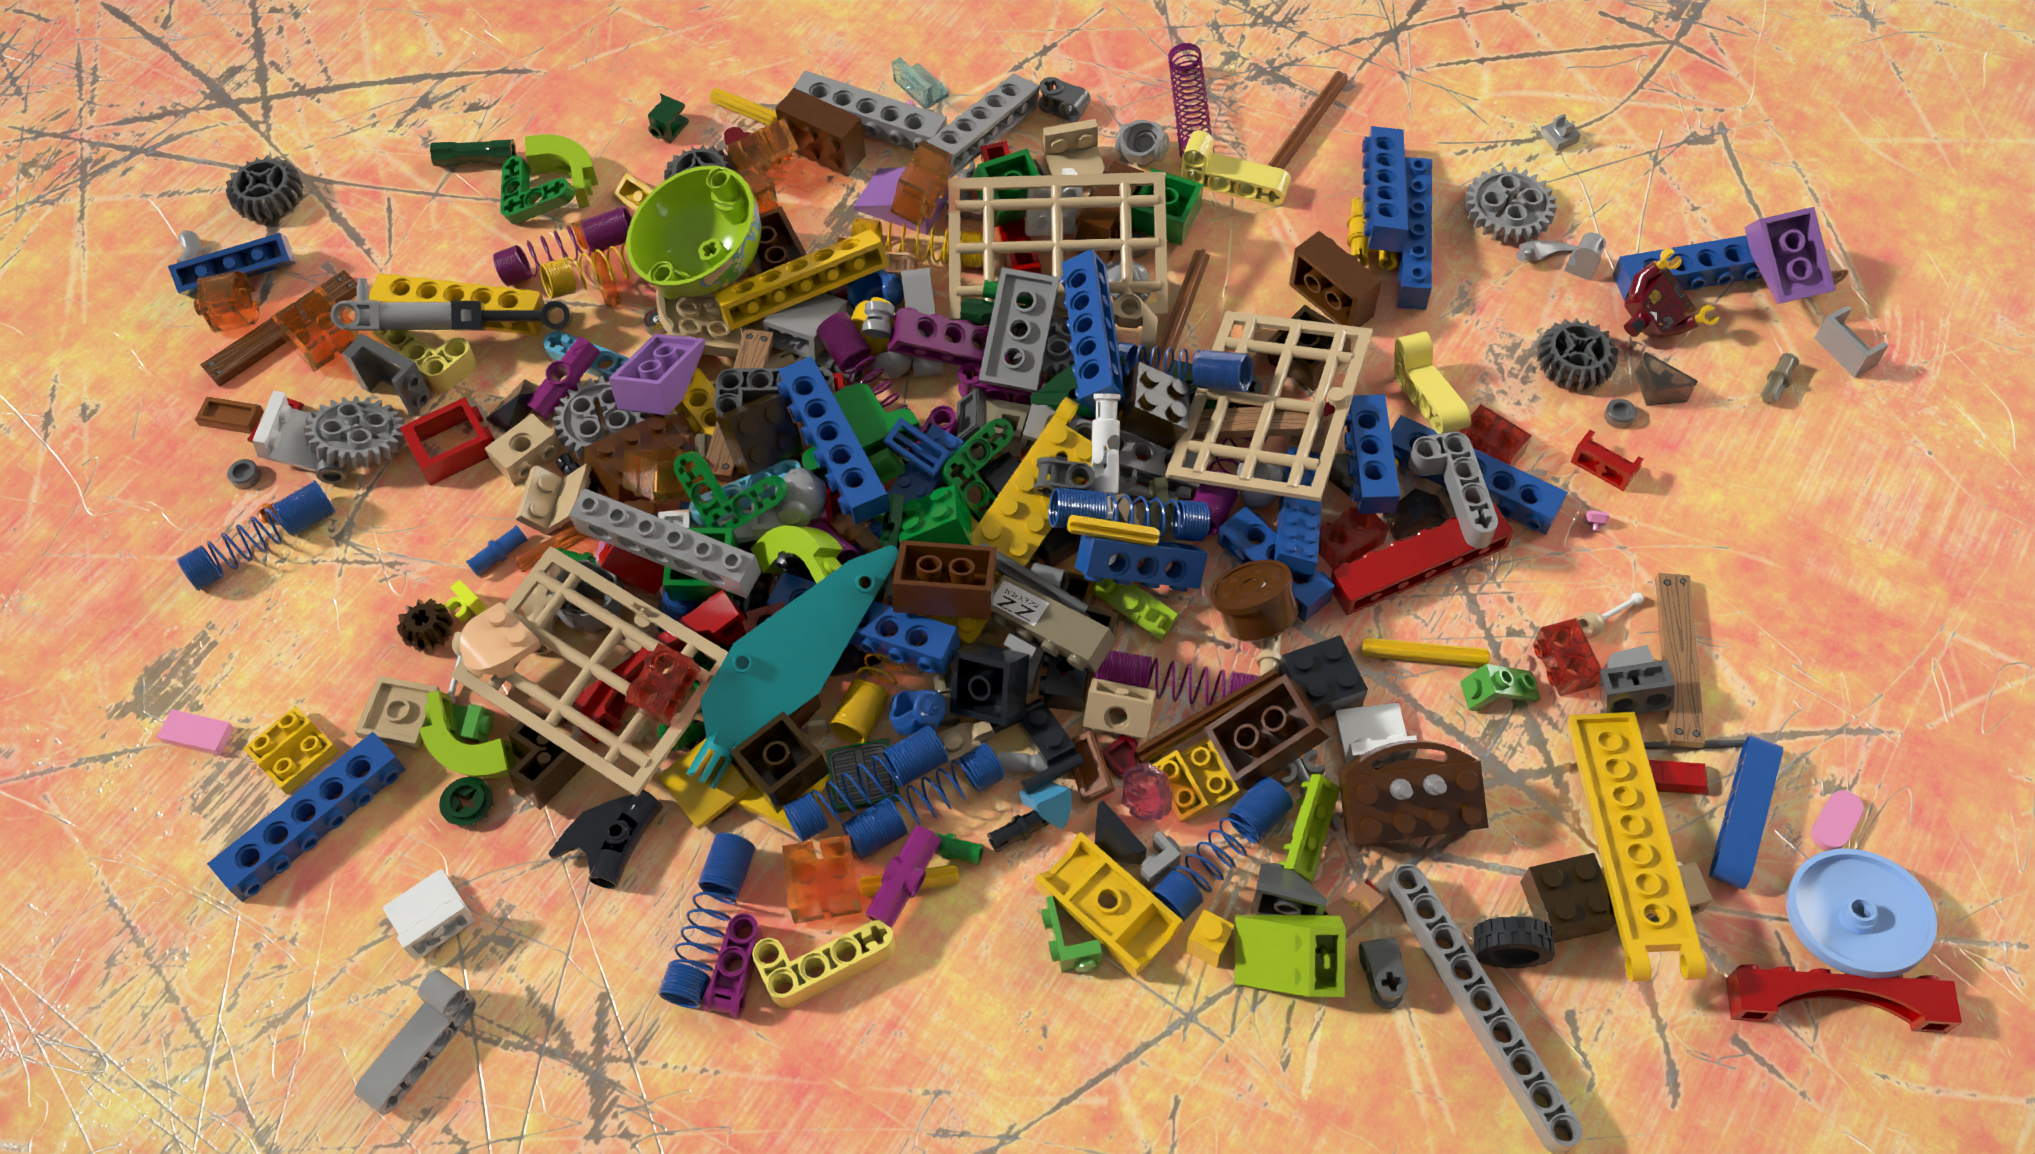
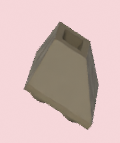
M985 397V424L991 420L1003 418L1009 421L1013 427L1014 433L1011 441L998 453L1005 454L1009 451L1012 456H1022L1023 449L1019 448L1030 412V405ZM1002 427L995 428V434L986 440L991 442L995 438H1003L1000 434L1003 431ZM974 443L971 448L977 449L981 445Z

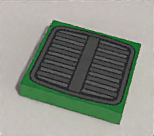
M889 738L825 750L827 765L830 771V781L842 791L846 798L841 780L842 773H848L862 789L856 771L857 764L864 765L876 778L871 759L873 755H876L887 764L883 750L891 746ZM874 758L875 766L887 798L891 800L893 793L900 795L899 788L885 767ZM859 767L861 778L872 803L871 806H874V804H877V802L882 801L886 797L883 796L866 771ZM844 775L845 783L855 809L871 807L851 780ZM831 785L833 801L838 813L851 811L840 794ZM896 796L894 797L895 802L900 801Z

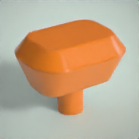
M264 503L262 505L263 508L259 510V519L263 523H269L265 508H269L279 517L272 507V503Z

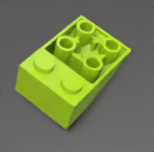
M1235 915L1234 983L1307 997H1345L1346 927L1341 917L1335 915Z

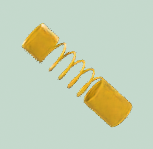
M856 217L852 224L850 237L871 229L882 241V223L880 219ZM892 221L888 225V237L884 247L885 251L889 247V252H892L890 238ZM906 223L903 224V228H902V239H901V243H900L899 249H898V251H897V252H899V253H900L902 247H903V252H906V250H905ZM918 225L912 254L915 253L917 247L918 257L921 261H924L931 249V255L935 263H938L943 256L944 263L949 265V229L947 228L945 231V240L938 260H935L933 249L935 227L931 228V238L924 258H921L919 250L920 225ZM961 230V243L983 242V232ZM983 254L961 255V266L982 269Z
M626 243L622 245L621 253L614 246H610L607 251V257L602 251L597 249L593 254V261L587 254L582 253L579 257V265L570 256L567 259L560 258L555 261L541 263L540 275L549 298H559L576 292V280L568 261L569 259L576 265L580 273L582 286L587 290L586 280L582 273V256H586L594 269L596 282L601 287V279L596 268L595 258L597 252L601 253L607 262L611 281L615 283V275L610 265L609 257L610 250L614 249L621 259L625 278L629 280V272L623 258V250Z
M879 653L867 654L865 656L866 667L858 669V679L851 682L829 722L831 729L837 735L852 743L859 744L867 741L888 702V698L891 697L889 692L882 686L862 680L860 672L868 669L874 676L888 684L895 685L898 683L897 679L889 672L880 668L869 667L867 663L869 656L875 655L878 659L882 660V663L894 670H905L903 664L898 663L902 668H897L887 663L880 656L890 658ZM873 670L888 675L895 682H891L889 680L884 679L883 677L875 673Z

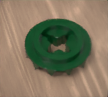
M463 777L457 779L443 791L439 802L440 812L449 824L457 825L460 828L470 824L476 826L477 821L481 818H487L488 810L491 806H494L492 801L493 792L488 784L479 778ZM458 797L465 798L466 800L472 798L475 807L469 808L465 806L463 808Z

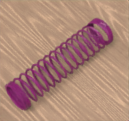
M1192 43L1178 44L1168 53L1179 155L1181 158L1184 154L1183 148L1186 149L1185 146L1190 138L1188 135L1197 131L1187 130V128L1204 126L1198 130L1203 131V129L1207 128L1208 130L1205 132H1209L1212 136L1202 53L1200 48ZM1192 50L1199 55V57L1192 54L1182 55L1172 62L1173 57L1181 51ZM1192 56L1197 58L1196 61L1189 60L1177 65L1175 64L1182 57ZM1192 62L1190 65L1180 66L1181 64ZM1192 69H1197V71H1195L1194 73H1186V74H1180V73H1179L1180 71L1182 72V71H1189V70H1192ZM1190 75H1197V76H1198V77H1196L1195 79H1188V80H1181V79H1180L1181 77H1184V76H1190ZM1185 82H1199L1192 86H1181ZM1187 88H1199L1197 91L1194 92H1181L1182 90ZM1200 94V95H1199L1198 97H1196V98H1190V99H1184V98H1182L1183 96H1186V95ZM1192 100H1199V101H1201V102H1199V103H1197V104H1194V105H1184V104H1183V103H1185V102H1187V101H1192ZM1189 107H1202L1196 111H1184ZM1191 113H1202V115L1194 118L1185 117ZM1194 119H1201V120H1203V121H1201V122H1199V123H1196V124H1187V123H1186V122H1188V121H1190V120H1194Z

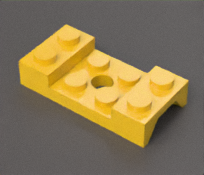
M1082 832L1075 837L1067 853L1049 871L1039 873L1034 878L1035 889L1045 898L1053 896L1055 907L1059 910L1063 908L1096 939H1099L1110 950V956L1135 978L1182 928L1183 920ZM1110 894L1117 899L1118 903L1114 908L1105 909L1099 905L1098 899L1102 895Z

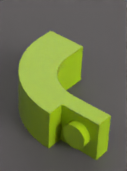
M540 134L526 136V158L532 174L560 172L569 175L572 178L579 208L590 207L589 195H593L592 186L599 184L592 160L585 148L576 141L560 135Z
M791 525L779 526L765 533L751 548L763 573L782 574L785 572L784 569H780L775 564L778 553L781 551L790 552L796 558L802 559L816 583L842 566L836 559L837 555L843 550L842 547L830 534L817 528Z
M439 690L427 693L428 704L425 705V714L432 725L419 729L424 744L432 756L446 768L469 777L483 780L509 777V772L516 766L511 742L499 738L482 744H467L457 730L451 696Z

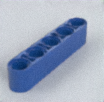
M1752 735L1747 736L1740 752L1711 862L1710 878L1743 890L1748 886L1753 874L1783 754V746Z

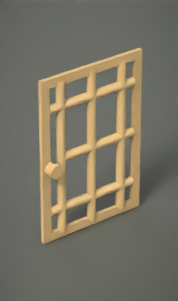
M1144 172L948 178L949 319L960 320L961 297H982L984 285L961 286V255L983 254L984 281L995 282V254L1052 252V276L1060 278L1057 292L1059 296L1057 297V305L1054 307L1052 318L1069 317L1063 300L1066 297V293L1061 282V276L1063 275V252L1088 251L1090 249L1094 251L1121 250V282H1109L1110 293H1122L1124 295L1128 293L1156 292V302L1145 304L1155 315H1168L1166 173ZM1154 185V195H1131V186ZM1119 186L1120 196L1062 197V188ZM1051 188V198L994 199V190ZM983 190V200H960V191ZM1120 207V239L1063 240V209ZM1131 207H1154L1155 238H1132ZM1051 209V241L995 242L994 211ZM983 211V242L961 243L960 212ZM1155 249L1156 281H1133L1132 250ZM984 299L988 302H995V299ZM1128 306L1123 308L1122 312L1127 315H1133L1137 310L1134 307Z
M1226 311L1212 350L1225 352V349L1236 350L1235 353L1247 354L1249 351L1280 355L1267 395L1201 389L1197 387L1189 409L1188 430L1177 441L1165 473L1166 478L1321 502L1373 329ZM1235 324L1244 325L1240 338L1230 337ZM1256 327L1289 331L1285 344L1252 340ZM1300 334L1332 336L1334 339L1330 350L1297 346ZM1346 338L1357 340L1353 353L1342 352ZM1293 357L1326 361L1314 401L1280 397ZM1338 363L1349 364L1342 388H1331ZM1328 397V402L1335 406V412L1320 459L1309 458ZM1207 399L1217 400L1203 442L1193 441L1192 439ZM1230 402L1263 407L1249 449L1215 444ZM1275 409L1309 413L1296 455L1262 451ZM1188 452L1198 453L1193 469L1183 467ZM1218 456L1245 460L1240 476L1206 471L1210 457ZM1257 462L1292 467L1287 483L1252 478ZM1304 470L1316 471L1312 486L1300 485Z
M549 546L504 606L540 640V643L582 668V671L561 699L516 671L504 678H498L495 674L486 684L468 671L463 660L450 676L638 797L701 710L700 699L728 652L552 546ZM554 564L570 573L564 583L547 574ZM581 581H584L632 610L636 614L634 623L638 628L575 591L576 587ZM541 584L554 592L555 595L536 620L531 622L517 612L537 585ZM566 600L613 628L591 658L544 630ZM655 624L687 643V645L679 654L643 631L651 629ZM623 636L628 637L672 664L650 695L602 666ZM698 651L717 661L710 672L691 661ZM685 672L700 681L701 684L681 712L678 713L661 701L680 675ZM594 676L641 705V708L619 737L571 707ZM507 681L552 711L543 720L498 690ZM654 713L670 723L671 726L648 756L631 745V743ZM564 717L611 747V749L602 758L558 730L556 726ZM622 755L640 766L634 777H631L615 766Z

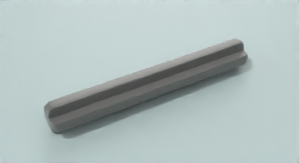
M983 543V544H980V545H979V546H988V547H991V546H989V545L986 544V543ZM997 551L998 573L1006 575L1085 615L1088 608L1085 603Z

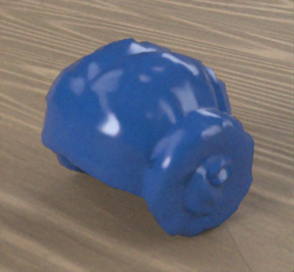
M885 270L876 271L848 283V301L854 309L862 301H870L873 297H879L893 304L895 312L897 305L901 303L904 297L902 281L896 274H889Z
M907 690L897 693L893 696L890 705L889 719L892 727L897 734L904 737H909V735L918 732V730L927 725L937 732V729L944 722L943 717L946 714L945 698L937 690Z

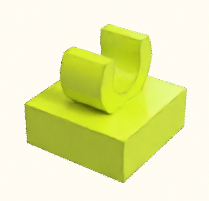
M458 580L450 587L458 597L450 598L445 606L451 613L456 608L461 607V610L455 614L460 622L466 621L470 617L471 611L477 616L488 609L461 580Z

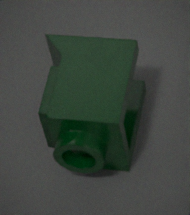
M660 93L661 102L648 114L650 123L648 130L655 138L672 143L689 123L688 118L679 115L685 108V103Z

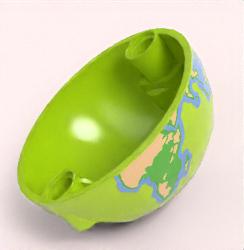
M714 165L699 166L677 173L657 186L636 210L630 222L626 239L629 262L636 273L658 288L667 299H676L680 296H704L720 291L739 279L748 269L756 255L761 237L758 203L744 178L729 168Z

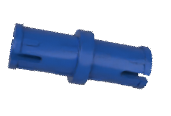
M516 525L497 540L487 542L488 546L467 560L466 563L478 577L499 560L501 562L507 559L506 555L522 543L527 542L528 539Z

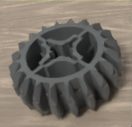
M704 145L700 149H695L692 146L690 151L682 150L680 156L673 155V160L667 162V169L664 170V179L667 180L677 173L699 166H721L729 168L736 173L737 169L730 155H726L723 149L717 151L714 146L706 149Z
M267 155L262 160L256 157L253 162L246 161L245 166H237L236 173H230L231 180L226 182L227 189L225 191L231 207L242 218H248L251 222L258 219L262 223L266 218L273 221L274 217L278 215L284 217V212L293 211L292 205L300 204L299 198L303 196V182L297 169L287 160H281L278 156L271 159Z
M1577 318L1572 323L1566 319L1561 324L1554 323L1550 329L1544 332L1542 340L1539 341L1537 347V361L1540 362L1539 370L1546 371V379L1554 378L1555 385L1559 383L1564 384L1566 390L1571 386L1575 387L1578 392L1583 386L1589 391L1594 386L1601 387L1605 380L1608 381L1612 376L1618 363L1619 349L1615 347L1616 339L1609 338V331L1601 332L1600 324L1595 327L1591 326L1589 319L1585 323H1580Z

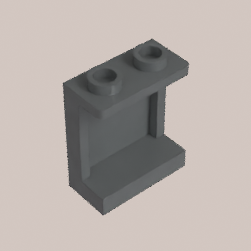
M362 333L342 353L362 389L370 393L380 381L385 382L397 390L408 413L413 416L421 408L425 407L432 397L414 361Z

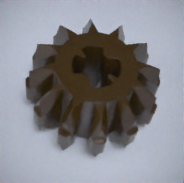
M431 598L425 604L417 599L416 606L406 605L407 613L398 615L400 624L397 625V631L405 645L413 646L418 652H421L425 647L433 652L434 645L437 643L445 646L443 637L452 636L450 626L453 625V619L448 614L446 606L442 605V603L437 604Z

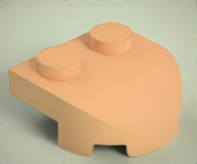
M501 602L472 618L465 625L460 639L463 663L468 671L478 677H482L483 674H496L498 678L512 675L515 673L514 664L541 648L540 640Z

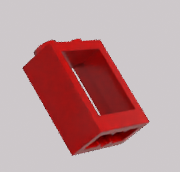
M466 397L399 427L430 486L488 459L489 456L485 448L495 441L489 427L482 428L480 425L484 419L477 405L471 407ZM467 420L470 421L478 437L431 459L429 458L421 443L422 441Z

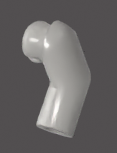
M185 230L179 235L178 241L182 244L184 251L177 259V263L198 257L203 251L198 235L189 230Z

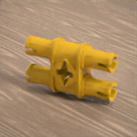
M1360 196L1353 198L1351 201V216L1347 220V227L1349 228L1347 244L1351 248V255L1356 259H1360V263L1366 266L1369 263L1368 252H1379V267L1385 270V261H1387L1388 270L1394 269L1397 266L1396 252L1368 249V237L1363 236L1366 219H1363V211L1366 202H1363L1362 197V205H1360Z

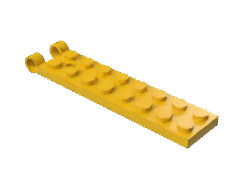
M1067 396L1062 400L1050 422L972 532L973 545L979 546L986 543L991 547H997V551L1026 568L1052 529L1049 523L1050 497L1041 496L1033 492V485L1037 482L1039 470L1036 466L1037 460L1041 457L1056 458L1058 454L1063 453L1067 456V461L1083 462L1092 467V441L1067 427L1080 404ZM1050 474L1047 475V480H1050ZM1079 477L1074 478L1072 481L1077 485H1082L1085 480ZM998 572L996 576L995 587L1003 576ZM918 614L957 627L960 642L964 645L973 641L976 642L989 623L988 619Z
M1635 712L1569 715L1567 726L1625 954V970L1629 982L1650 981L1652 969L1647 952L1679 951L1680 972L1684 980L1705 979L1707 973L1706 959L1701 950ZM1649 914L1656 915L1659 918V922H1652L1646 916Z

